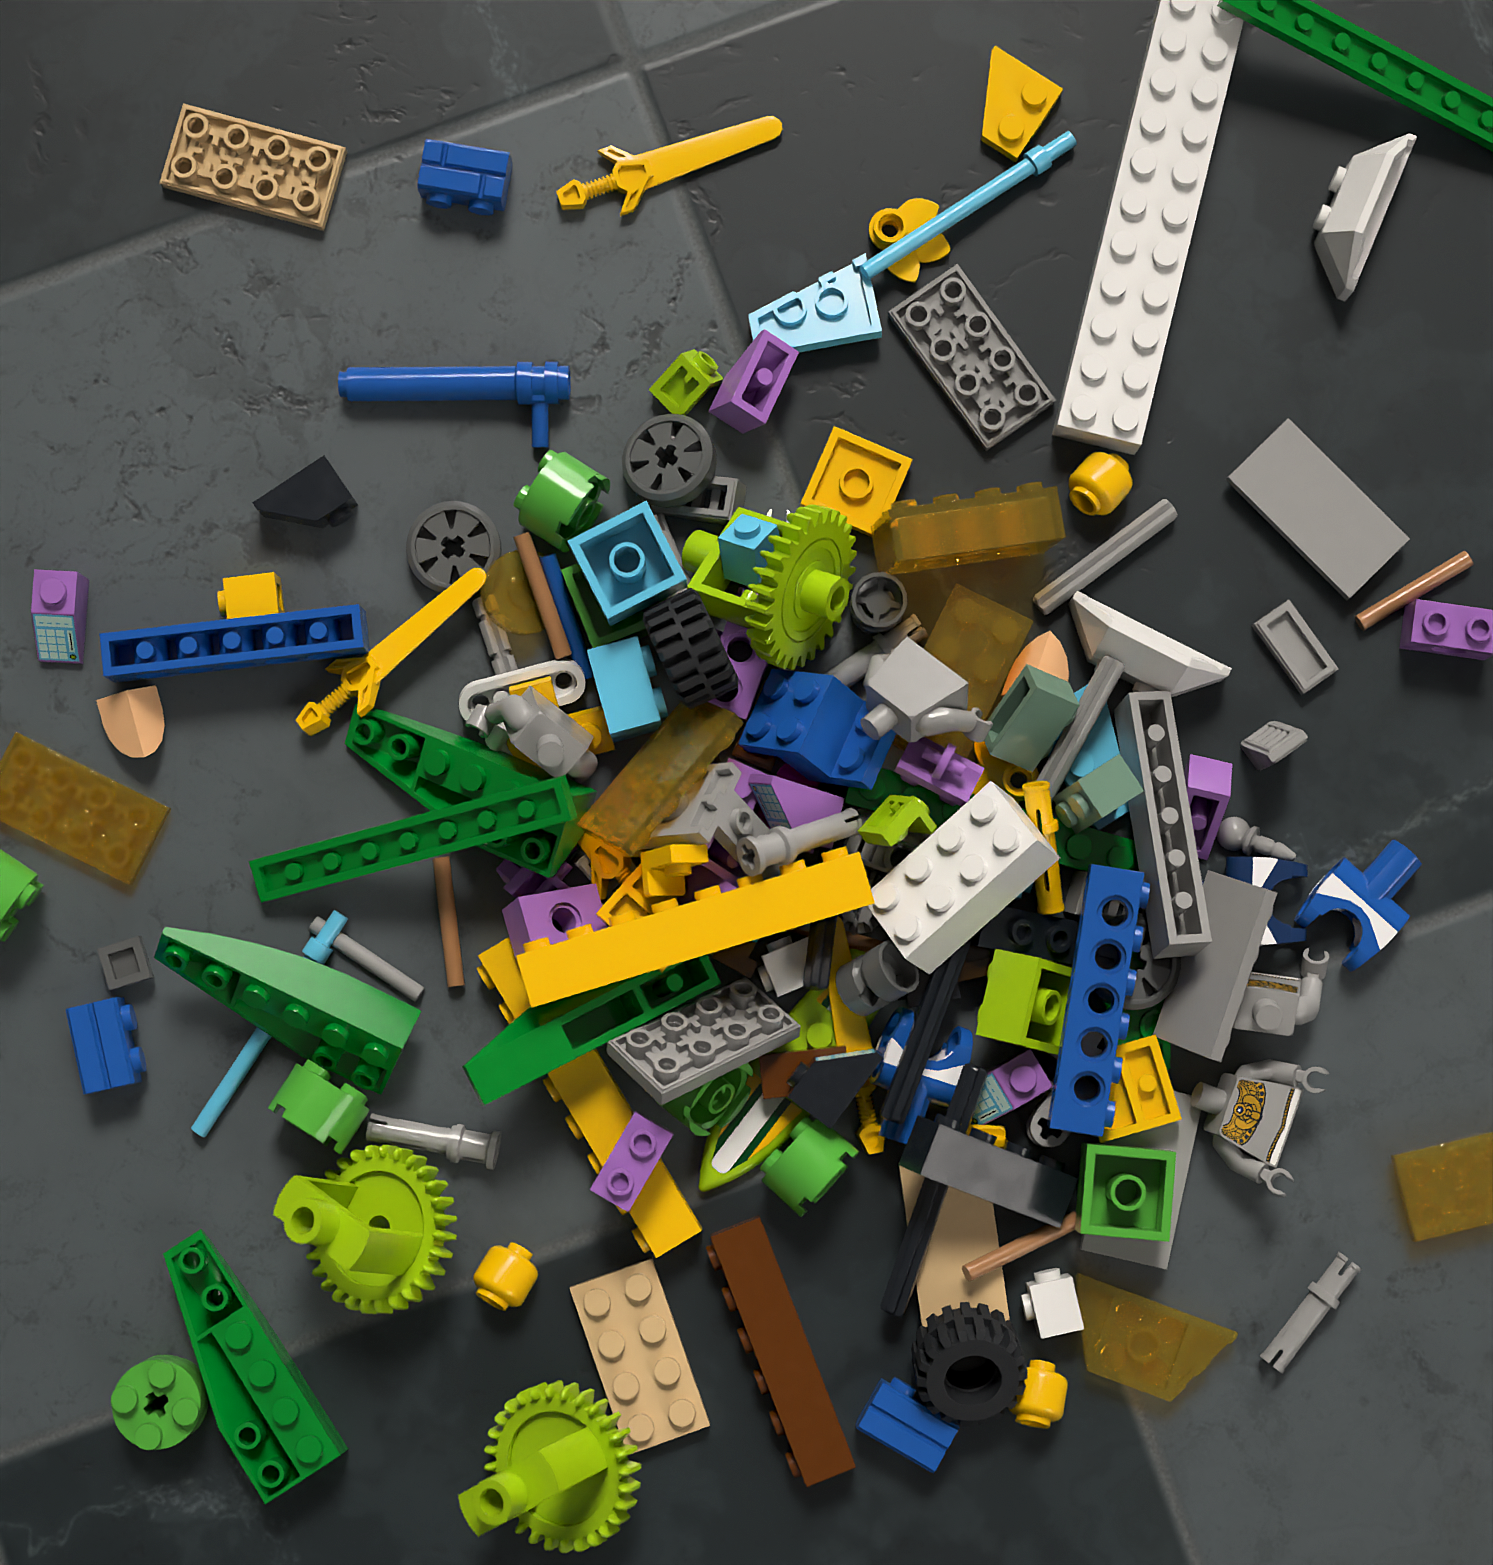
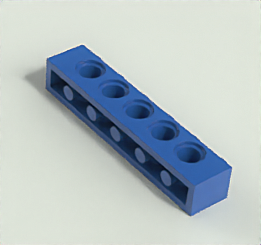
M359 604L99 634L103 677L115 683L363 655L370 651L366 611Z
M1095 864L1088 865L1047 1121L1049 1128L1103 1137L1104 1127L1112 1128L1116 1102L1109 1100L1111 1083L1119 1084L1123 1060L1121 1057L1115 1056L1118 1039L1126 1040L1129 1026V1014L1122 1013L1125 995L1133 996L1136 981V970L1129 969L1132 952L1139 953L1143 937V927L1136 926L1139 908L1146 909L1150 892V883L1143 882L1144 872ZM1110 900L1119 901L1125 908L1124 920L1116 926L1107 924L1102 917V908ZM1109 943L1117 949L1118 961L1114 967L1102 969L1095 961V952L1101 945ZM1103 987L1111 994V1005L1106 1011L1096 1013L1090 1009L1088 997L1091 991ZM1097 1031L1104 1038V1049L1096 1056H1087L1081 1048L1082 1038L1089 1032ZM1082 1076H1093L1098 1084L1096 1094L1087 1100L1077 1098L1074 1092L1075 1082Z

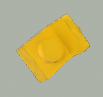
M667 845L640 853L644 895L646 897H679L685 895L684 876L692 874L691 867L709 862L707 845Z

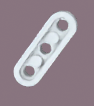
M560 658L476 680L467 684L462 689L459 696V710L462 717L467 721L475 708L472 702L475 696H486L489 701L485 706L488 707V705L509 696L510 686L551 676L558 705L569 704L579 699L583 694L586 685L585 675L575 661ZM560 673H567L571 676V681L566 685L558 684L555 679Z

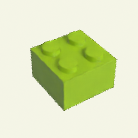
M995 949L993 961L990 963L987 971L988 983L983 1004L978 1010V1025L975 1035L1058 1055L1072 968L1038 957Z

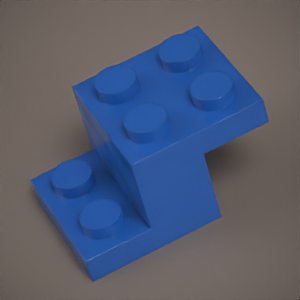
M771 669L738 745L750 753L780 757L809 781L872 790L896 732L890 729L878 740L870 738L860 723L861 719L869 713L866 708V701H863L834 675Z

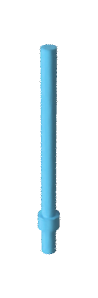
M1067 131L1043 147L1037 145L1023 155L1022 161L861 264L860 269L863 275L870 280L1031 174L1038 176L1052 166L1053 160L1077 145L1072 133Z
M334 910L316 938L311 936L303 948L302 952L305 953L303 957L324 965L333 952V949L330 948L348 921V918ZM258 1027L255 1029L192 1125L191 1129L202 1137L207 1136L270 1040V1035Z

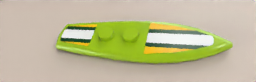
M850 949L852 960L858 956L865 955L863 951ZM828 988L821 991L810 989L788 1013L801 1026L799 1037L768 1053L836 1046ZM879 1010L865 1016L868 1028ZM759 1057L748 1062L753 1069V1077L748 1074L746 1085L751 1088V1092L741 1111L725 1127L720 1128L716 1124L709 1130L711 1134L707 1136L701 1159L698 1184L701 1192H706L729 1183L757 1167L790 1138L789 1134L805 1116L809 1117L810 1113L788 1097L763 1099Z

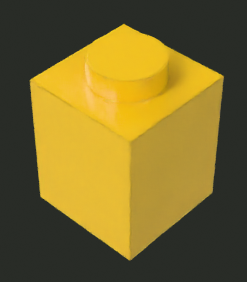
M275 572L223 578L224 590L218 591V606L221 616H227V619L285 613L281 578Z

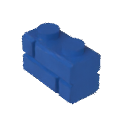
M426 139L417 183L421 198H426L428 205L437 208L448 209L451 208L452 203L468 205L470 212L479 215H493V210L504 211L513 167L510 152Z
M115 997L65 1009L84 1095L142 1082L140 1073L146 1072V1060L142 1048L134 1046L131 1030L137 1029V1019L132 1004L126 1005L124 997Z
M893 1377L891 1383L881 1378L855 1423L856 1429L934 1473L958 1432V1423L954 1420L950 1423L941 1420L940 1412L933 1415L927 1409V1404L913 1397L917 1390L897 1377Z

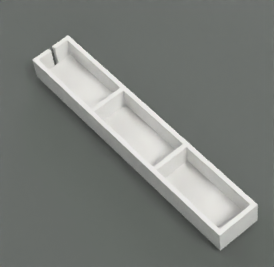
M1158 0L1052 435L1135 455L1142 444L1244 21L1218 7L1219 0Z

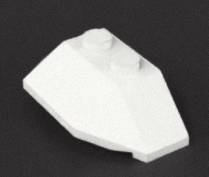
M1409 133L1354 155L1346 168L1338 166L1328 190L1335 192L1330 206L1324 204L1321 206L1313 228L1319 231L1314 246L1337 299L1346 301L1356 287L1417 136Z
M1079 591L1075 592L1068 604L1088 662L1096 665L1094 672L1104 656L1115 658L1124 664V670L1119 678L1133 684V692L1170 691L1171 697L1220 682L1229 675L1232 669Z

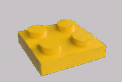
M834 426L800 503V507L813 504L837 510L841 515L847 517L846 523L852 525V529L879 540L913 459Z

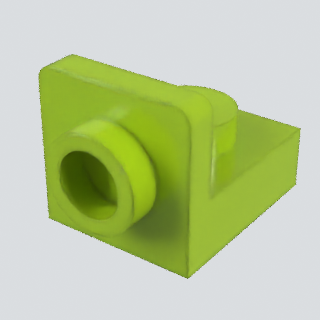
M693 349L681 353L651 386L649 391L672 414L686 416L710 388L720 384L723 377L716 371L718 365L708 354L702 351L697 352Z
M889 795L859 828L858 833L867 844L892 847L903 840L908 831L932 835L937 826L929 816V808L919 798L915 796Z

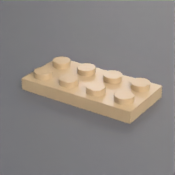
M653 1258L571 1286L570 1291L612 1413L614 1414L619 1411L621 1414L617 1427L618 1429L629 1427L631 1430L629 1435L623 1440L624 1444L637 1445L638 1450L633 1452L636 1453L710 1426L706 1409Z

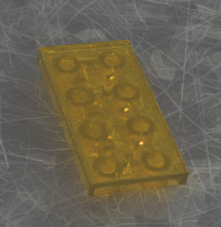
M680 702L579 820L577 825L591 837L630 857L633 856L636 851L641 850L647 845L651 838V833L661 821L677 809L679 800L688 789L705 776L707 767L720 751L725 750L732 744L735 734L741 728L743 721L734 712L710 702H706L691 710Z
M15 732L0 761V821L129 885H133L171 808Z
M1493 1131L1391 1155L1412 1241H1421L1493 1223Z

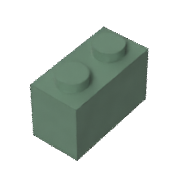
M1026 664L987 720L993 723L984 740L989 754L1033 772L1039 762L1049 755L1054 741L1064 727L1069 725L1076 716L1080 705L1070 683Z
M1118 754L1052 799L1056 804L1055 810L1060 821L1066 827L1072 828L1075 834H1077L1144 790L1122 756Z

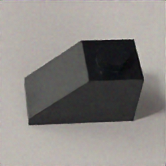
M325 455L252 502L263 517L318 528H324L329 524L331 527H336L344 523L353 515L352 509L358 506Z

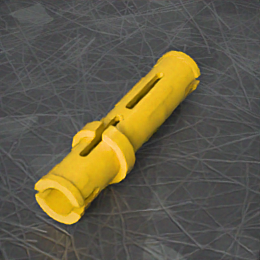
M1033 781L1022 785V790L1024 791L1026 815L1040 831L1038 810H1040L1042 834L1057 853L1055 832L1059 830L1058 820L1053 818L1049 790L1050 782ZM1057 860L1047 869L1049 885L1046 882L1045 872L1034 881L1038 905L1037 913L1056 914L1065 910L1062 899L1060 867Z

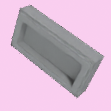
M1287 600L1252 625L1301 695L1338 670L1336 664L1290 600Z

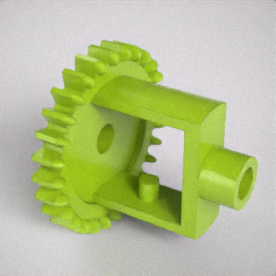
M810 504L806 507L797 508L795 513L787 514L786 518L789 522L787 523L738 507L721 534L741 514L776 524L779 530V536H768V541L774 545L773 553L760 551V555L767 561L766 567L753 568V571L762 578L761 582L749 584L748 588L750 590L745 589L740 597L724 592L731 580L724 578L718 543L719 536L702 530L694 531L688 537L683 547L682 565L686 571L695 573L687 589L692 588L700 595L709 615L749 628L746 631V635L751 638L750 647L756 651V655L767 663L783 669L795 670L796 665L803 667L805 666L806 659L813 660L815 658L816 649L821 651L824 649V636L832 638L834 635L833 622L840 623L842 619L840 615L848 604L849 591L853 588V584L848 582V578L856 572V567L850 565L857 555V551L851 549L856 538L850 535L853 527L846 523V516L841 515L837 510Z
M385 1144L382 1146L368 1145L365 1147V1150H352L350 1152L351 1159L339 1158L337 1165L340 1170H326L325 1176L328 1179L294 1175L282 1189L273 1214L284 1222L285 1232L293 1242L317 1247L314 1251L309 1252L306 1258L311 1261H321L319 1266L312 1270V1275L326 1278L320 1287L324 1291L333 1292V1301L345 1303L347 1309L358 1310L366 1314H393V1309H408V1301H422L421 1289L434 1290L435 1285L430 1274L444 1276L446 1272L438 1260L439 1258H452L453 1253L443 1245L444 1242L456 1240L457 1235L446 1231V1226L457 1221V1216L445 1214L444 1210L454 1203V1199L452 1197L440 1196L448 1186V1183L443 1180H434L439 1170L437 1167L425 1166L426 1157L413 1155V1150L398 1148V1146Z
M562 1380L555 1381L549 1385L546 1382L540 1383L519 1392L515 1398L507 1401L504 1405L505 1410L497 1413L494 1418L495 1422L499 1425L490 1428L487 1433L490 1438L496 1441L484 1448L486 1454L496 1457L495 1460L485 1464L484 1470L493 1471L497 1474L458 1495L462 1513L474 1533L479 1537L518 1516L520 1520L515 1528L516 1534H521L531 1528L530 1544H536L545 1539L543 1547L546 1551H551L558 1547L561 1553H568L573 1549L576 1552H582L591 1546L595 1547L620 1531L619 1525L630 1518L626 1510L637 1503V1500L630 1493L641 1486V1482L629 1476V1474L641 1469V1464L628 1460V1455L638 1450L637 1445H628L623 1442L631 1430L629 1427L618 1430L615 1427L621 1417L620 1412L618 1411L607 1416L605 1412L609 1401L606 1398L593 1404V1389L590 1388L579 1393L578 1383L574 1382L564 1387Z

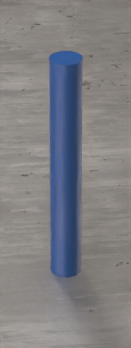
M556 553L540 557L544 575L572 651L571 658L581 667L585 679L594 677L587 649Z

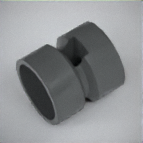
M873 572L862 577L855 585L849 603L850 616L854 625L864 633L870 635L881 633L884 635L900 624L907 606V592L903 584L895 576L888 573Z
M887 940L867 951L865 955L858 956L840 966L836 973V986L843 1003L852 1012L860 1016H867L888 1005L890 1002L914 991L919 983L917 966L904 958L892 940Z

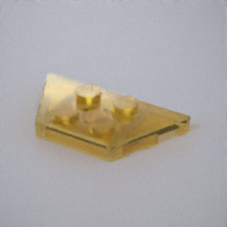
M1078 1272L1076 1274L1077 1300L1084 1326L1081 1333L1086 1370L1171 1402L1186 1388V1384L1194 1376L1199 1375L1210 1364L1209 1361L1228 1343L1231 1344L1238 1335V1332Z

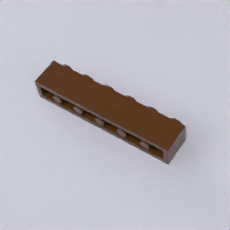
M760 1215L711 1233L710 1237L713 1244L706 1246L707 1253L715 1271L723 1268L729 1285L722 1287V1292L730 1312L739 1310L744 1327L737 1330L746 1354L753 1351L756 1354L760 1368L753 1370L762 1395L771 1393L776 1406L775 1410L769 1412L778 1437L786 1434L792 1451L785 1453L794 1479L802 1476L806 1487L856 1468L852 1453Z

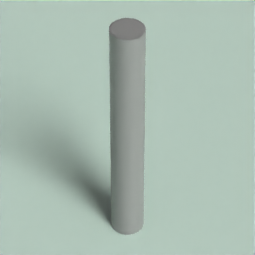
M317 916L308 930L317 936L326 921ZM341 931L331 945L414 1002L417 1001L425 989Z

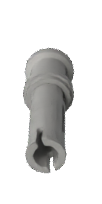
M848 808L843 812L792 829L777 826L771 828L767 835L758 838L752 836L741 838L737 843V858L744 872L750 876H756L763 873L765 867L774 864L783 866L793 863L800 853L850 836L859 835L858 830L862 826V820L860 818L848 822V819L859 815L855 809Z
M374 1113L370 1115V1121L372 1122H368L366 1141L444 1154L446 1159L453 1163H458L461 1159L485 1164L486 1169L494 1170L501 1143V1131L494 1130L491 1134L466 1130L463 1124L453 1125L452 1128H445L389 1118Z

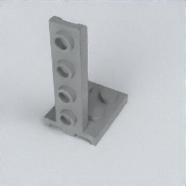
M733 762L654 771L621 840L631 850L660 848L667 845L708 844L714 836L739 863L736 851L738 841L747 836L758 838L767 835L770 829L734 791L742 772ZM774 864L765 867L762 873L763 879L766 880L781 875L779 870L781 865ZM810 923L798 926V928L809 931Z

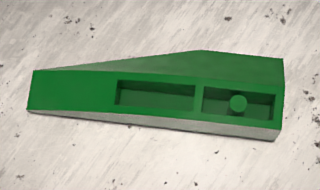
M355 704L344 743L430 811L554 778L543 768L510 754L494 751L487 745L403 716L373 708L361 718L357 714L358 704ZM567 778L578 818L476 846L545 877L552 878L585 833L597 791Z
M165 927L161 933L154 955L156 960L301 1057L314 1062L326 1071H332L353 1081L355 1085L362 1089L371 1090L380 1095L385 1089L421 1013V1010L343 972L295 954L226 936Z
M706 954L667 966L662 973L658 970H653L532 1008L530 1005L467 1061L462 1068L481 1105L484 1106L721 982Z
M200 1229L163 1253L218 1428L263 1502L267 1504L348 1450V1447L254 1300L203 1229Z

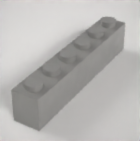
M1170 691L1131 692L1125 696L1113 711L1120 754L1144 790L1129 800L1128 804L1139 872H1144L1143 882L1150 883L1149 899L1145 910L1153 959L1195 956L1212 942L1171 693Z

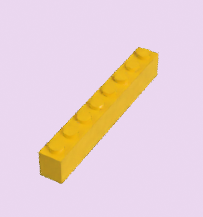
M845 846L822 853L823 862L806 867L805 861L802 859L788 865L779 866L781 875L764 880L762 873L756 876L749 875L736 879L738 888L721 893L720 886L716 885L693 892L696 901L679 906L677 898L653 904L651 905L653 914L636 919L633 910L608 918L610 927L593 932L590 923L565 931L567 940L550 945L548 936L522 944L524 953L516 955L531 1008L874 904V898L860 852L848 854L847 847Z
M510 937L479 954L478 957L482 965L476 969L489 990L494 987L498 989L505 1001L498 1006L508 1024H510L530 1006V1001L518 961L515 959ZM595 1048L547 1073L549 1077L545 1078L543 1083L555 1102L563 1099L571 1113L565 1117V1120L577 1140L583 1137L586 1138L593 1150L587 1157L596 1173L599 1174L634 1112ZM660 1157L629 1210L630 1215L638 1226L632 1230L637 1243L644 1253L652 1250L656 1258L702 1231L699 1221ZM616 1205L622 1216L628 1213Z

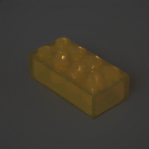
M1031 482L1017 486V492L1001 494L1000 488H988L975 492V498L959 500L958 494L953 493L934 497L932 504L917 505L915 499L894 502L890 504L891 509L882 512V516L871 526L878 572L897 575L1044 554L1066 538L1057 486L1043 488L1042 482Z
M956 583L924 650L968 682L967 711L978 707L983 713L980 719L985 721L1034 621ZM958 731L924 736L945 748L948 743L957 746L954 753L966 759L975 742ZM896 733L891 745L905 751L909 742Z

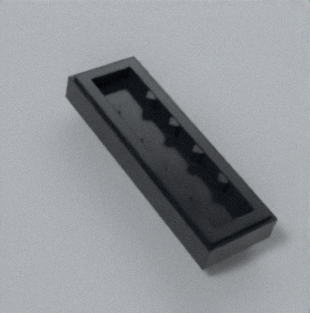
M1005 907L972 936L971 945L993 950L999 949L1072 965L1079 922Z

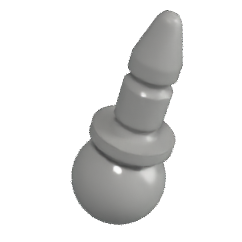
M1228 817L1220 824L1217 840L1227 850L1238 851L1242 849L1243 854L1248 856L1255 850V852L1266 856L1270 855L1276 859L1287 861L1296 859V854L1280 842L1275 843L1274 840L1262 835L1259 836L1260 828L1256 826L1250 828L1248 823L1242 818Z

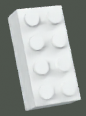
M990 781L871 889L875 903L867 906L904 958L928 974H931L1060 857L1015 799Z

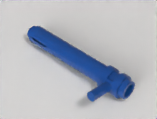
M517 362L516 366L348 367L347 372H339L338 391L339 396L347 397L348 401L516 400L518 404H531L532 447L543 448L549 447L548 404H559L560 400H570L571 377L570 366H559V362H545V366H534L533 362Z

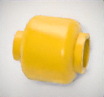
M1093 452L1087 456L1071 474L1068 481L1070 500L1077 509L1092 516L1095 514L1107 515L1114 511L1128 495L1132 487V479L1128 472L1129 466L1127 462L1114 453Z
M510 1242L507 1248L499 1245L491 1247L473 1275V1281L478 1288L476 1295L486 1303L502 1311H506L508 1306H521L538 1278V1271L530 1262L533 1254L514 1242Z
M1030 1360L1029 1367H1027L1028 1379L1024 1380L1025 1391L1023 1395H1016L1018 1403L1014 1408H1008L1011 1413L1016 1415V1422L1036 1428H1050L1051 1422L1058 1421L1063 1417L1068 1382L1064 1376L1055 1372V1364L1041 1360Z

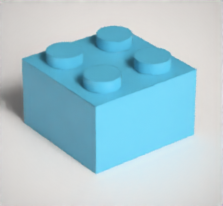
M647 501L568 540L569 547L610 626L688 587L687 578Z
M638 636L588 649L589 661L613 742L662 730L661 718L668 717V711L661 686L653 689L651 687L649 677L656 676L657 673L649 645L640 647Z

